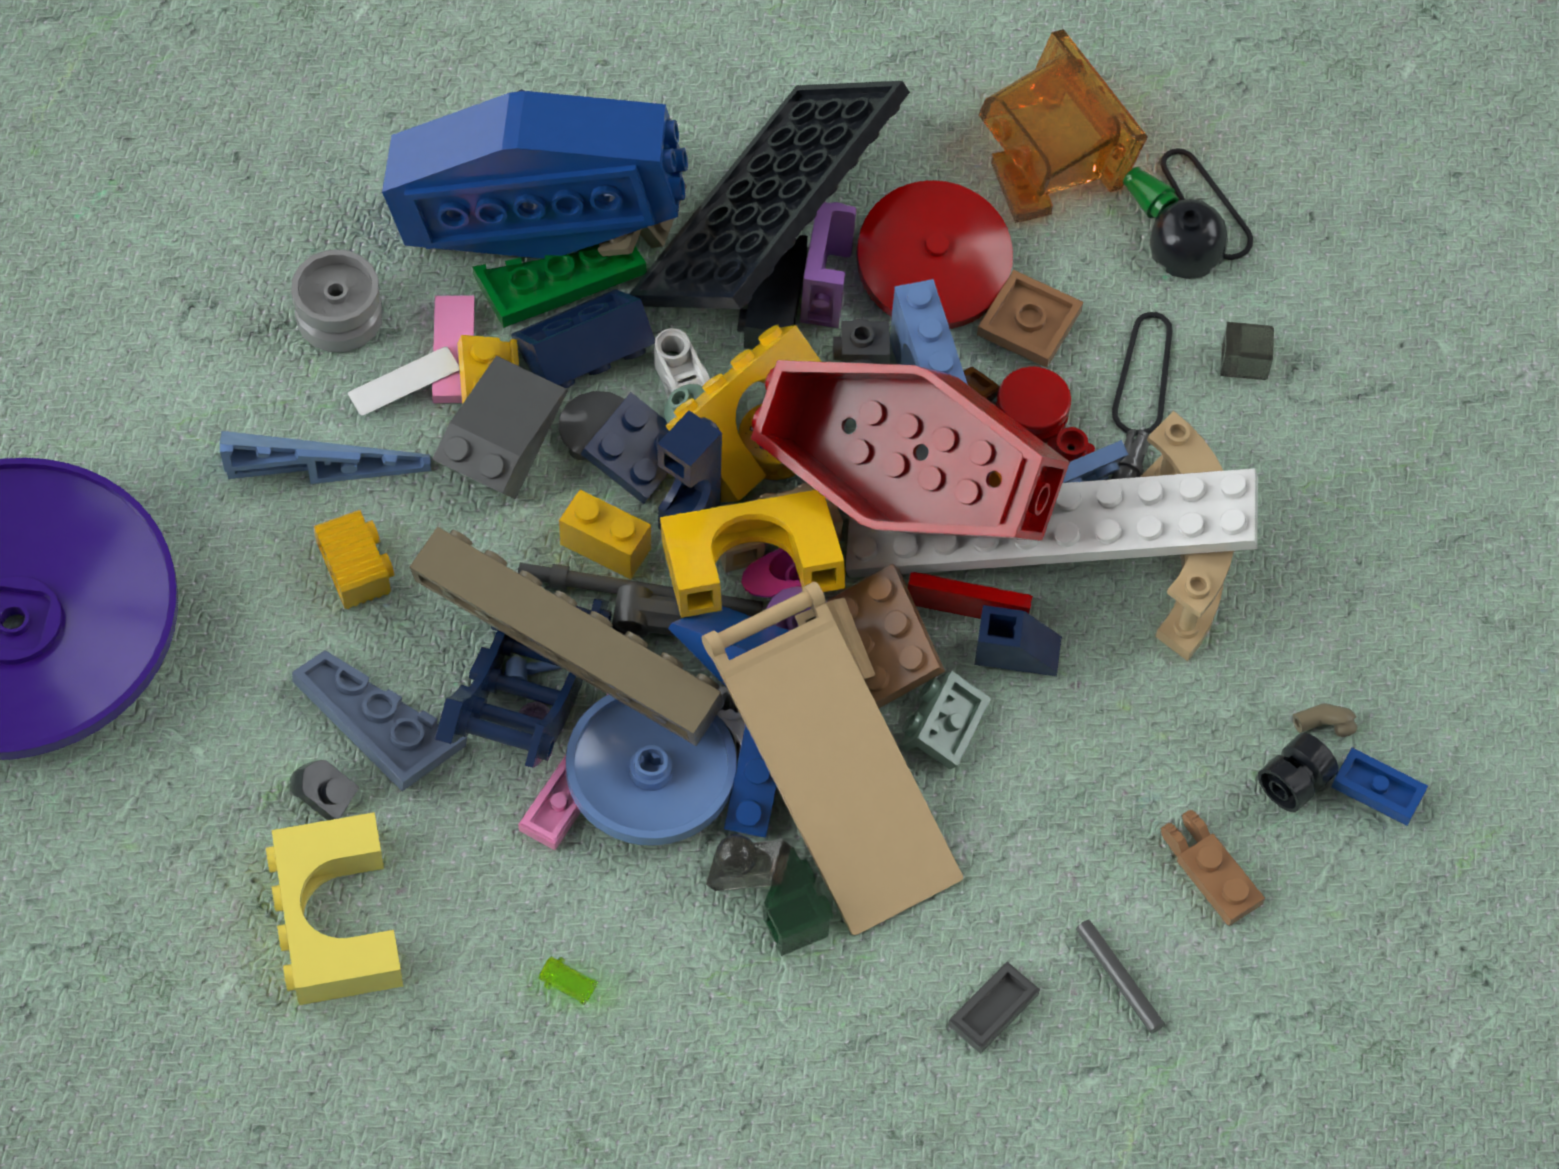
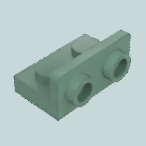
M950 671L938 678L929 680L923 686L919 695L922 702L918 710L914 711L904 723L902 732L905 735L899 745L905 751L918 747L948 769L959 765L991 700L985 693L955 672Z

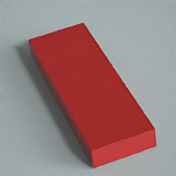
M917 572L910 573L908 590L915 606L981 619L983 605L1021 610L1029 614L1033 597L1029 594Z

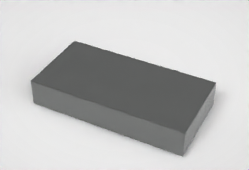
M1007 961L949 1019L948 1026L981 1054L1039 995L1040 989Z

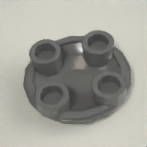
M591 391L578 395L566 404L559 417L558 430L563 443L569 448V454L574 459L586 460L581 455V452L624 401V398L611 392Z

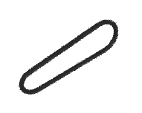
M1180 148L1171 149L1164 153L1160 165L1171 187L1175 189V194L1179 200L1186 199L1166 165L1168 157L1174 154H1183L1193 162L1246 233L1248 240L1245 249L1236 254H1225L1224 259L1235 260L1248 254L1253 246L1251 230L1198 159L1190 151Z
M1158 312L1141 314L1136 319L1131 333L1112 407V418L1116 426L1125 433L1131 430V428L1126 427L1120 421L1118 407L1139 326L1147 318H1157L1163 321L1167 332L1157 418L1151 427L1143 431L1148 434L1152 433L1161 424L1163 419L1172 340V324L1166 316Z

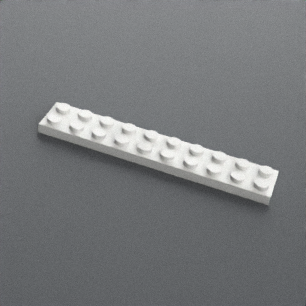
M1253 468L1062 483L1042 541L910 534L874 530L859 524L849 516L845 570L849 578L870 577L891 564L898 567L901 574H910L911 572L927 573L1257 549L1258 476L1256 469Z

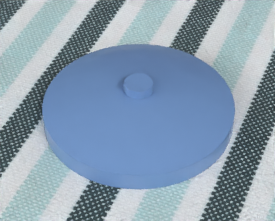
M607 695L594 703L581 716L571 733L566 751L567 784L570 794L581 813L589 822L604 833L624 842L637 845L671 844L699 833L709 826L722 812L732 792L737 764L736 751L732 736L726 724L718 715H716L698 745L695 746L612 696Z

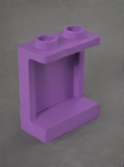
M824 202L817 211L803 280L800 323L839 328L845 272L825 268L829 255L851 257L856 207L847 206L839 202Z

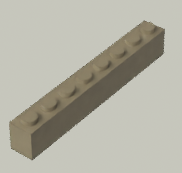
M437 526L410 565V570L417 583L691 744L698 745L724 705L721 691L718 690L720 687L714 680L701 673H698L695 677L683 670L684 665L672 655L664 652L661 656L647 649L648 644L634 633L627 632L625 635L611 628L613 624L603 615L595 611H591L590 614L585 613L576 607V601L561 591H556L555 594L541 587L542 582L531 573L521 570L518 574L506 567L507 562L495 552L486 550L485 553H482L472 547V541L456 530H451L448 533Z

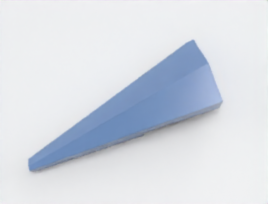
M221 431L220 454L228 479L308 471L310 484L432 471L430 454Z

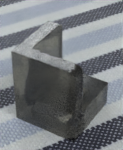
M1227 322L1221 342L1220 376L1267 380L1273 362L1274 327Z

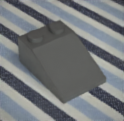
M496 356L450 421L432 460L516 499L568 390Z

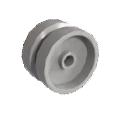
M326 250L310 256L299 265L292 278L291 294L295 307L296 323L303 338L314 347L328 352H348L364 346L375 337L382 324L383 309L379 279L371 263L361 255L347 250Z

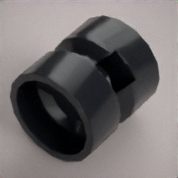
M1302 732L1282 749L1281 755L1273 757L1258 772V780L1264 792L1274 803L1286 811L1296 812L1314 796L1315 789H1321L1338 773L1339 767L1333 753L1323 742L1309 733Z

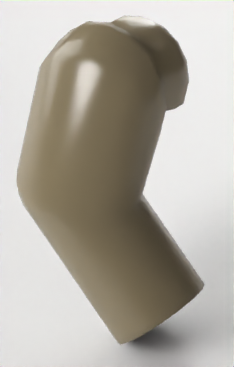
M1322 703L1293 714V723L1299 733L1322 725H1334L1335 734L1339 737H1346L1354 734L1358 728L1354 721L1356 718L1355 713L1350 708Z

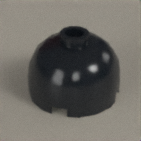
M1194 199L1178 200L1165 207L1156 217L1150 235V249L1154 261L1157 263L1158 260L1161 265L1166 267V272L1170 275L1185 279L1199 278L1209 274L1211 268L1223 262L1228 244L1225 221L1218 211L1204 201Z

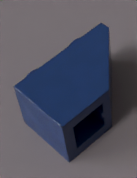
M983 605L974 665L1057 677L1062 636L1025 611Z

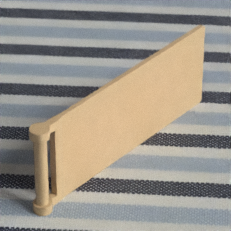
M816 582L802 587L801 593L719 633L713 630L701 637L705 650L713 659L851 935H858L963 880V874L826 604L823 591ZM809 607L815 613L817 618L729 660L725 652V648Z

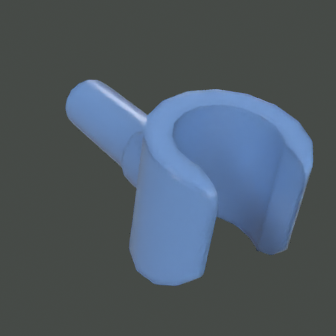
M515 656L507 661L504 675L527 681V675L561 669V667L546 662L527 663L524 658Z

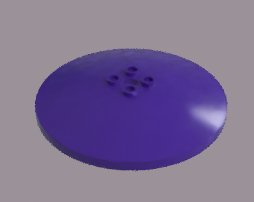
M26 457L0 459V760H14L49 753L79 742L99 731L121 715L143 693L160 669L169 650L178 615V586L171 554L162 532L143 506L123 488L88 469L55 460ZM12 615H20L25 618L23 624L18 628L8 629L3 626L5 620Z

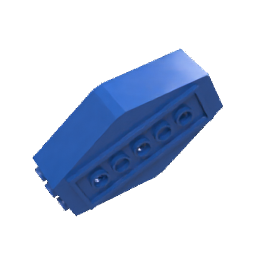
M518 91L498 96L391 135L382 193L405 246L545 259V255H566L678 217L680 200H685V183L682 172L688 170V156L686 149L679 147L678 124L676 120L670 119L666 104Z

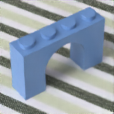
M934 279L895 286L890 343L897 364L916 365L958 377L967 384Z

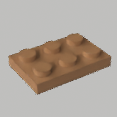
M894 564L887 566L827 600V602L839 598H845L875 672V676L865 679V682L878 708L885 706L945 672L901 572Z

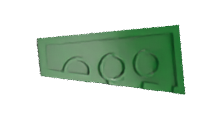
M599 244L581 249L579 253L545 255V259L522 263L521 258L505 260L506 266L487 269L486 264L472 266L480 289L501 325L505 328L642 276L647 272V266L636 246L630 254L602 256L598 252Z

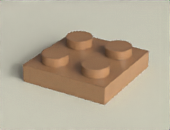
M1013 270L979 324L977 336L1047 368L1080 315L1083 301Z

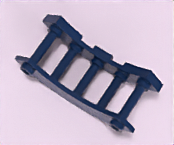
M594 599L591 610L576 606L587 614L595 611L611 622L612 611L607 610L609 604L607 600ZM491 626V629L497 632L490 649L481 647L469 672V679L474 680L470 687L461 685L454 694L446 698L435 740L452 744L457 742L462 736L467 737L468 734L528 751L525 766L534 768L543 760H549L554 744L578 696L583 679L569 672L560 691L504 675L503 670L500 668L505 655L512 657L513 654H518L556 666L559 665ZM499 690L551 705L552 708L542 720L487 704V697L490 692L496 694Z

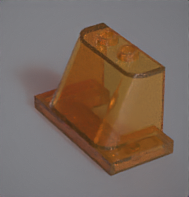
M1064 29L1051 33L1033 71L986 98L978 114L1039 196L1098 179L1102 181L1109 192L1122 189L1124 177L1133 168L1148 138Z

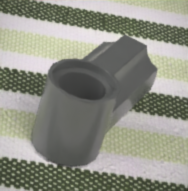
M635 584L623 585L618 589L612 621L613 629L623 635L631 632L640 638L645 637L648 632L675 636L668 628L672 622L681 619L676 598L654 595L650 589Z

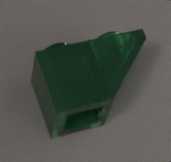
M794 847L785 850L764 902L763 920L781 956L828 937L830 920L833 919V912L826 896H818L812 885L815 882V877L806 858L800 860Z

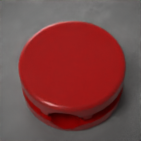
M1036 366L1023 367L1011 372L1004 378L998 390L996 407L1041 441L1047 443L1050 438H1056L1058 433L1065 429L1071 407V393L1066 382L1055 372Z

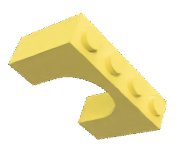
M375 812L271 830L274 846L266 847V855L270 873L278 872L279 885L271 886L275 911L284 912L285 924L278 925L277 929L281 951L289 950L291 964L283 965L287 992L295 990L299 1005L404 987L394 930L349 938H335L315 930L304 917L309 898L325 882L336 877L384 869Z

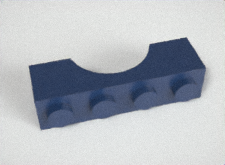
M689 410L657 444L658 466L675 477L671 489L658 507V528L660 530V517L721 506L722 432L713 421L705 417L700 418Z

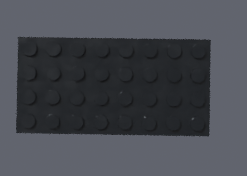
M881 81L796 85L629 294L641 299L643 307L741 309L747 305L753 297L752 294L762 281L772 274L774 266L779 259L794 246L797 236L804 227L815 219L817 211L822 204L836 192L838 184L847 172L858 164L859 157L865 149L879 137V131L899 111L901 103L910 93L904 82Z

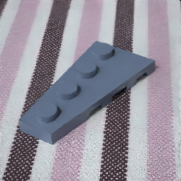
M326 650L292 672V682L401 791H404L466 747L467 737L463 736L452 744L435 740L439 725L437 724V718L424 710L421 713L404 704L401 696L390 689L383 691L369 682L367 675Z

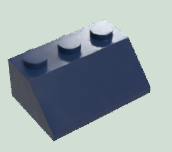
M618 289L511 334L512 339H517L518 350L530 371L563 388L575 384L574 378L586 373L596 375L611 368L610 363L620 358L625 360L637 358L646 353V347L655 344V337L641 299Z

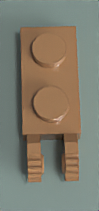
M1190 809L1181 815L1185 827L1197 842L1190 848L1185 837L1175 825L1168 823L1160 828L1166 844L1169 845L1170 849L1177 856L1178 864L1227 925H1232L1263 905L1265 897L1213 833H1209L1207 825L1196 812Z

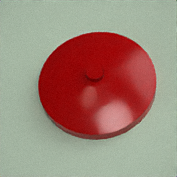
M918 181L889 192L870 210L863 222L858 238L856 251L857 268L861 282L870 298L881 310L891 317L895 286L934 279L949 329H954L972 323L987 313L1010 276L1013 264V246L1004 220L984 197L967 187L947 181Z

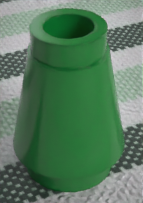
M1139 167L1131 169L1123 179V184L1148 218L1156 219L1165 207L1179 200L1175 195L1176 191L1174 188Z

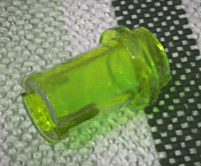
M552 956L544 964L538 978L544 982V988L550 989L553 987L576 999L582 1005L588 1002L598 982L565 964V958L559 957L556 959Z

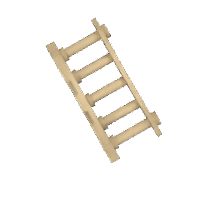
M1173 411L1148 436L1147 441L1159 450L1162 455L1140 477L1224 470L1205 440L1187 421ZM1234 551L1180 555L1182 571L1167 590V594L1174 598L1176 602L1168 617L1157 629L1156 638L1186 661L1200 647L1212 626Z

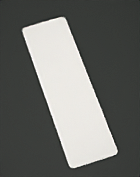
M443 347L349 391L348 396L359 414L364 416L459 371V365L448 347Z

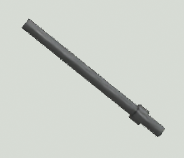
M520 562L518 574L521 570L527 571L542 583H548L549 588L566 591L567 587L617 595V591L621 586L635 584L650 589L654 595L676 598L674 589L670 586L570 571V566L553 564L552 567ZM721 595L722 606L749 616L762 612L763 601Z

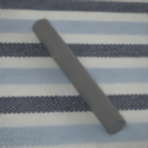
M1088 919L1078 925L1076 931L1148 1031L1152 1034L1160 1030L1165 1025L1164 1021L1091 920Z

